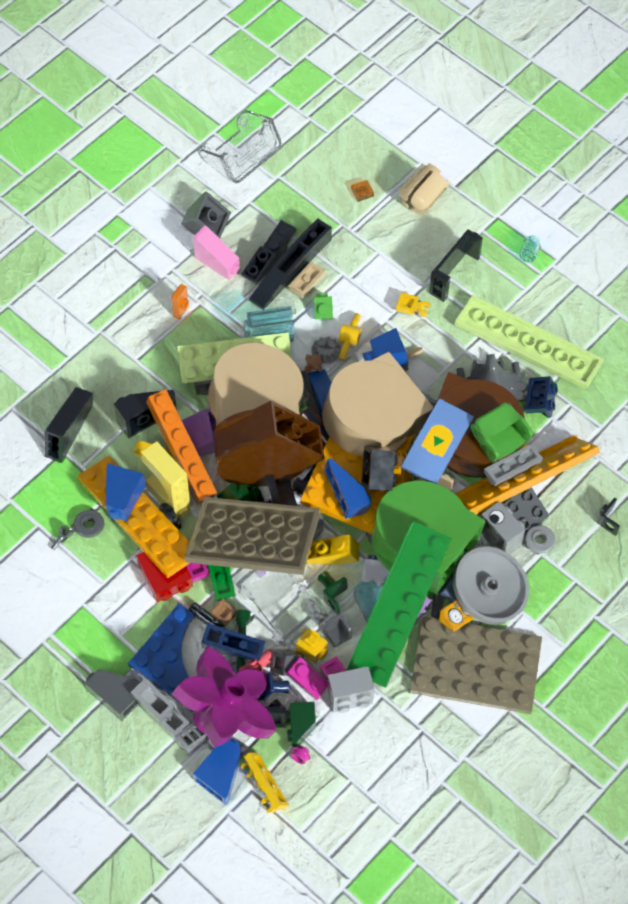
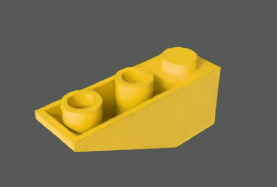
M349 534L312 541L306 564L344 565L359 562V543Z

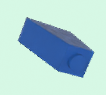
M108 463L106 468V508L109 517L115 520H128L146 486L143 473Z
M233 738L225 744L215 747L193 773L194 781L224 805L229 803L242 756L241 745Z

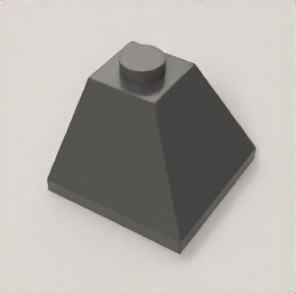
M205 191L188 208L181 225L193 235H196L204 226H207L220 239L231 212Z

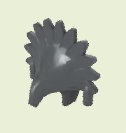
M487 354L485 364H477V360H473L470 376L466 379L494 382L510 391L518 401H526V395L521 391L527 390L528 384L520 382L525 378L526 374L521 373L519 362L512 363V373L507 371L502 357L499 358V361L496 360L495 354ZM457 368V375L465 378L464 368Z

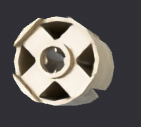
M422 163L400 188V199L408 209L413 206L411 208L412 212L424 214L447 190L450 185L449 180L445 181L440 175L441 170L433 164L423 165Z

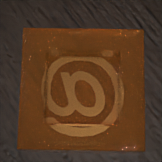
M368 180L351 185V190L357 202L374 197V192Z

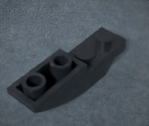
M280 220L263 247L260 245L241 273V276L255 284L259 283L288 249L287 245L297 229Z

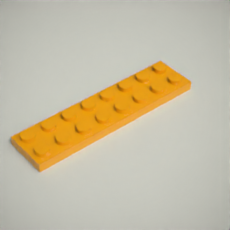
M109 455L77 475L82 485L106 511V468L108 463L118 466ZM142 492L127 521L115 520L167 578L190 564L185 561V555L190 542L144 492Z

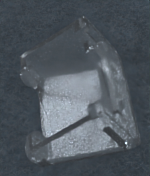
M249 110L243 111L237 117L236 125L238 131L218 148L215 149L210 143H204L197 149L202 160L233 183L243 181L277 153L282 144L273 119Z
M250 570L236 583V586L239 588V595L244 600L249 599L253 601L274 629L272 630V639L279 646L288 645L302 636L308 628L311 630L328 618L327 612L298 574Z

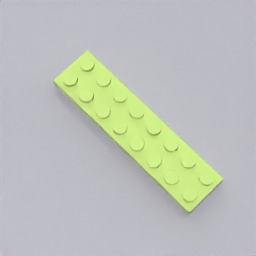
M474 295L471 296L455 321V326L585 390L589 387L604 361L603 358Z

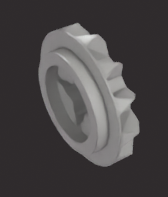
M329 336L327 338L320 337L319 340H315L311 347L312 355L317 354L321 358L322 363L334 362L339 358L341 351L340 344L336 341V338L331 339ZM328 345L329 349L326 352V354H324L323 348H325V346Z

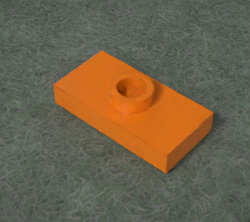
M183 284L179 285L171 296L173 316L178 320L189 307L187 286Z

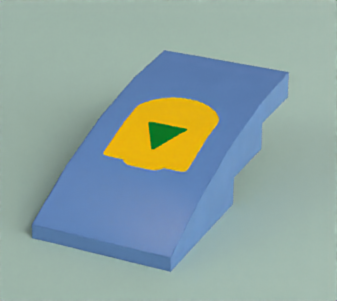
M439 398L401 468L427 482L437 484L474 416Z

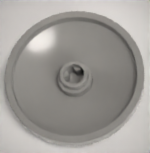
M478 547L465 554L455 567L453 573L454 593L461 607L471 617L486 624L499 625L513 620L524 610L529 598L528 579L519 562L507 552L495 547Z

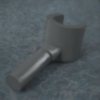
M62 526L59 529L60 535L50 548L55 550L64 538L73 535L74 530H70L66 535L65 529L68 526Z

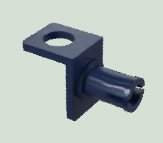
M268 672L266 688L257 700L265 701L272 693L288 694L290 690L289 681L273 680L272 672Z

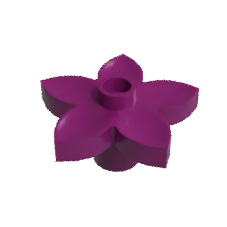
M207 646L197 661V676H191L182 681L173 691L172 695L181 704L194 710V724L201 732L207 734L214 747L225 744L238 729L250 737L269 739L276 731L274 720L269 711L257 701L266 688L267 673L255 669H244L235 674L226 658L218 651Z

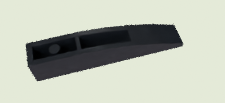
M317 218L271 268L251 295L249 301L264 310L332 240V227Z

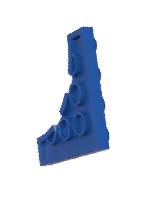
M179 603L128 663L130 668L175 700L177 699L172 695L173 691L182 681L189 678L182 659V642L190 623L195 618L191 611Z

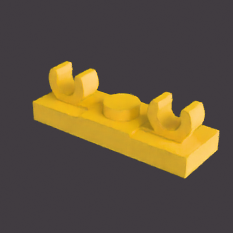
M249 752L245 755L244 758L247 762L242 763L240 767L241 769L250 767V772L246 777H255L258 788L267 795V797L261 800L262 804L271 803V807L266 812L274 813L276 810L288 808L290 806L260 754Z

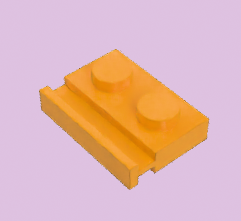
M398 450L397 466H394V474H396V484L394 487L413 481L412 473L401 468L407 457L406 450Z

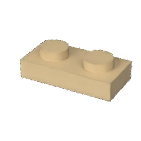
M310 262L289 285V290L304 299L324 277L325 270Z

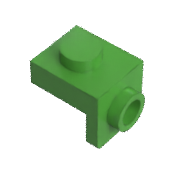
M319 293L317 297H313L315 320L333 319L332 296H328V293Z

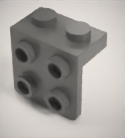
M532 487L501 502L504 506H508L512 515L524 524V535L530 528L537 526L548 517L547 510Z

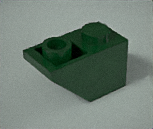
M231 483L217 495V498L265 502L261 490L255 485Z
M314 701L290 703V710H286V723H291V730H287L288 743L292 742V748L295 746L299 747L316 728Z

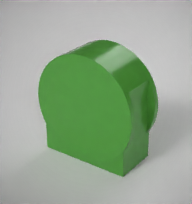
M427 481L402 483L394 487L392 491H388L379 503L371 538L373 550L381 564L390 571L412 521L451 537L450 545L430 588V591L436 594L453 574L459 560L478 543L485 520L465 508L462 501L453 492L439 484Z

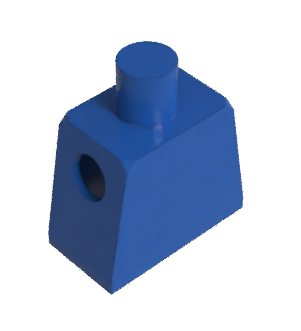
M397 328L371 339L370 345L372 350L362 353L364 361H371L390 352L400 366L409 364L406 350Z

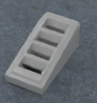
M194 723L174 737L177 745L188 756L209 739L207 734L201 735ZM192 732L198 737L197 740L191 735ZM185 738H188L192 743L189 745Z

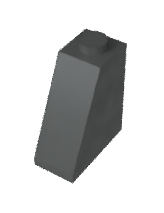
M101 669L87 677L85 682L86 690L120 721H123L139 705L132 696L131 691L141 681Z

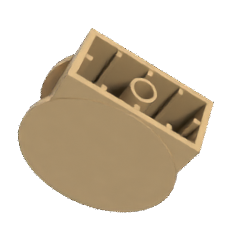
M245 343L234 346L226 351L218 360L208 390V404L211 413L216 419V426L229 416L255 409L269 401H273L299 415L298 403L303 393V378L296 363L283 351L273 346L262 343Z
M387 352L371 361L352 363L336 374L324 403L322 418L324 427L334 443L353 455L363 457L364 446H383L396 452L403 446L408 437L422 430L434 407L390 352Z

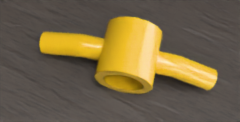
M359 313L354 314L350 326L343 324L341 327L338 341L342 342L343 345L339 360L345 361L350 345L357 346L361 336V328H357L361 318Z

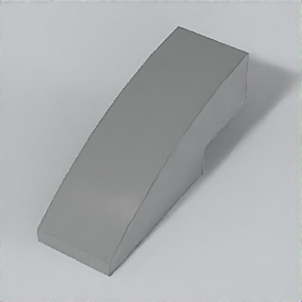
M146 678L131 691L132 696L174 741V737L190 725V722L175 709V705Z

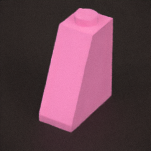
M204 226L193 237L195 258L229 280L240 270L239 257L207 226Z

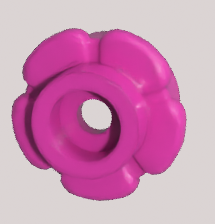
M299 745V747L295 746L292 748L291 758L294 761L303 765L307 760H310L309 750L306 747Z

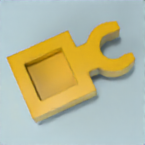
M401 292L396 305V311L412 316L414 312H418L420 316L426 317L427 311L422 308L429 309L430 303L427 301L418 302L419 297Z

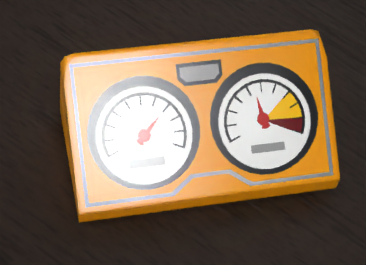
M456 600L441 610L439 621L454 632L474 618Z

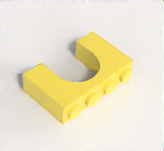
M156 441L141 452L143 463L153 473L146 480L147 490L160 504H168L175 511L178 518H183L191 510L187 473Z

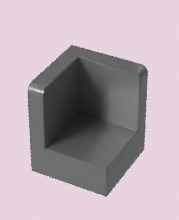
M342 613L324 623V633L334 648L352 638V628Z
M293 650L273 651L270 671L282 676H288L286 674L287 670L298 657L304 660V655Z

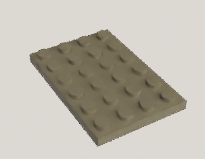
M204 497L185 555V561L187 563L303 575L319 520L320 509Z
M423 616L410 693L532 714L542 636L472 624H465L453 632L442 624L438 618Z

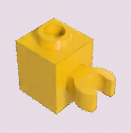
M309 628L296 642V651L315 664L319 659L323 660L328 653V641L322 638L319 633Z

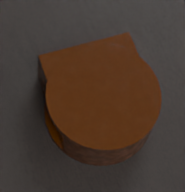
M448 372L438 400L440 398L474 416L470 425L475 423L476 419L502 403H509L525 419L520 403L506 388L491 381L468 380ZM469 425L447 468L467 477H486L484 473L485 468L509 455L495 462L490 461L472 434Z
M269 401L255 409L229 416L221 421L213 432L217 473L228 483L255 485L258 487L268 486L266 476L274 475L276 483L291 480L300 475L307 467L325 459L320 425L273 401Z

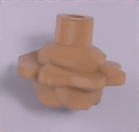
M307 354L305 357L307 365L304 367V370L307 373H310L312 370L321 372V358L317 354Z

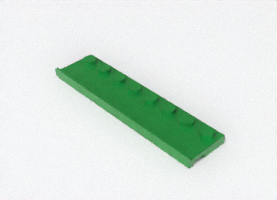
M411 522L346 670L349 671L368 666L372 682L382 687H387L450 545L451 537L417 522Z

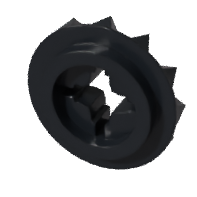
M166 503L160 504L159 510L178 530L182 528L181 521L171 506Z

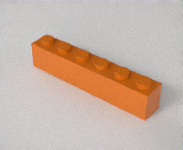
M165 389L149 396L146 403L174 460L187 473L188 488L196 505L203 503L204 497H215L217 491L167 390Z

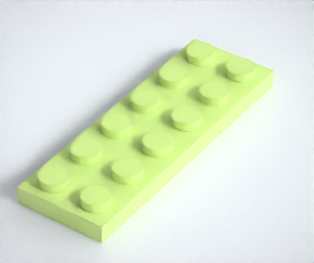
M289 333L177 346L181 382L185 384L212 380L220 357L229 349L240 344L262 343L283 351L292 359Z

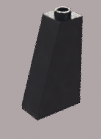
M75 387L45 430L46 458L63 463L93 406L92 392Z

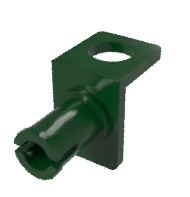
M324 571L323 574L321 573L318 576V581L326 588L323 590L324 600L338 615L340 614V608L334 598L348 589L347 579L342 577L335 581L327 571Z

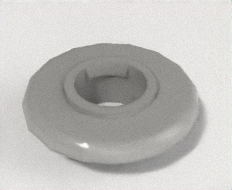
M541 525L530 528L526 532L524 539L526 546L531 551L539 554L551 551L556 542L552 530ZM543 537L546 542L542 544L537 543L535 538Z

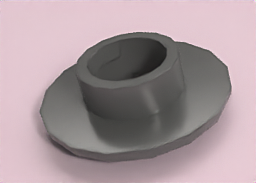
M95 510L80 512L75 517L73 523L76 533L85 538L97 536L105 525L104 518ZM87 521L95 523L91 528L84 527V524Z

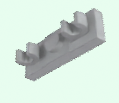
M530 444L484 469V473L488 477L489 483L492 486H497L542 462L543 458L533 445Z

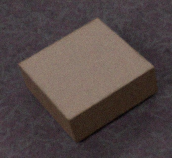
M222 599L209 613L216 617V620H220L225 627L235 617V611L237 610Z

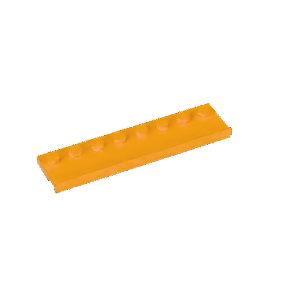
M573 435L538 452L543 458L542 462L497 486H492L487 477L454 494L462 501L465 508L477 515L489 509L497 502H503L599 454L600 451L598 446L577 438V435Z

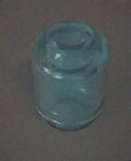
M533 235L524 239L519 252V257L524 262H534L541 247L540 239Z

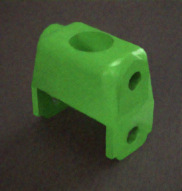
M502 403L476 419L475 423L470 425L471 432L477 439L482 451L492 462L511 454L533 436L531 427L509 403Z

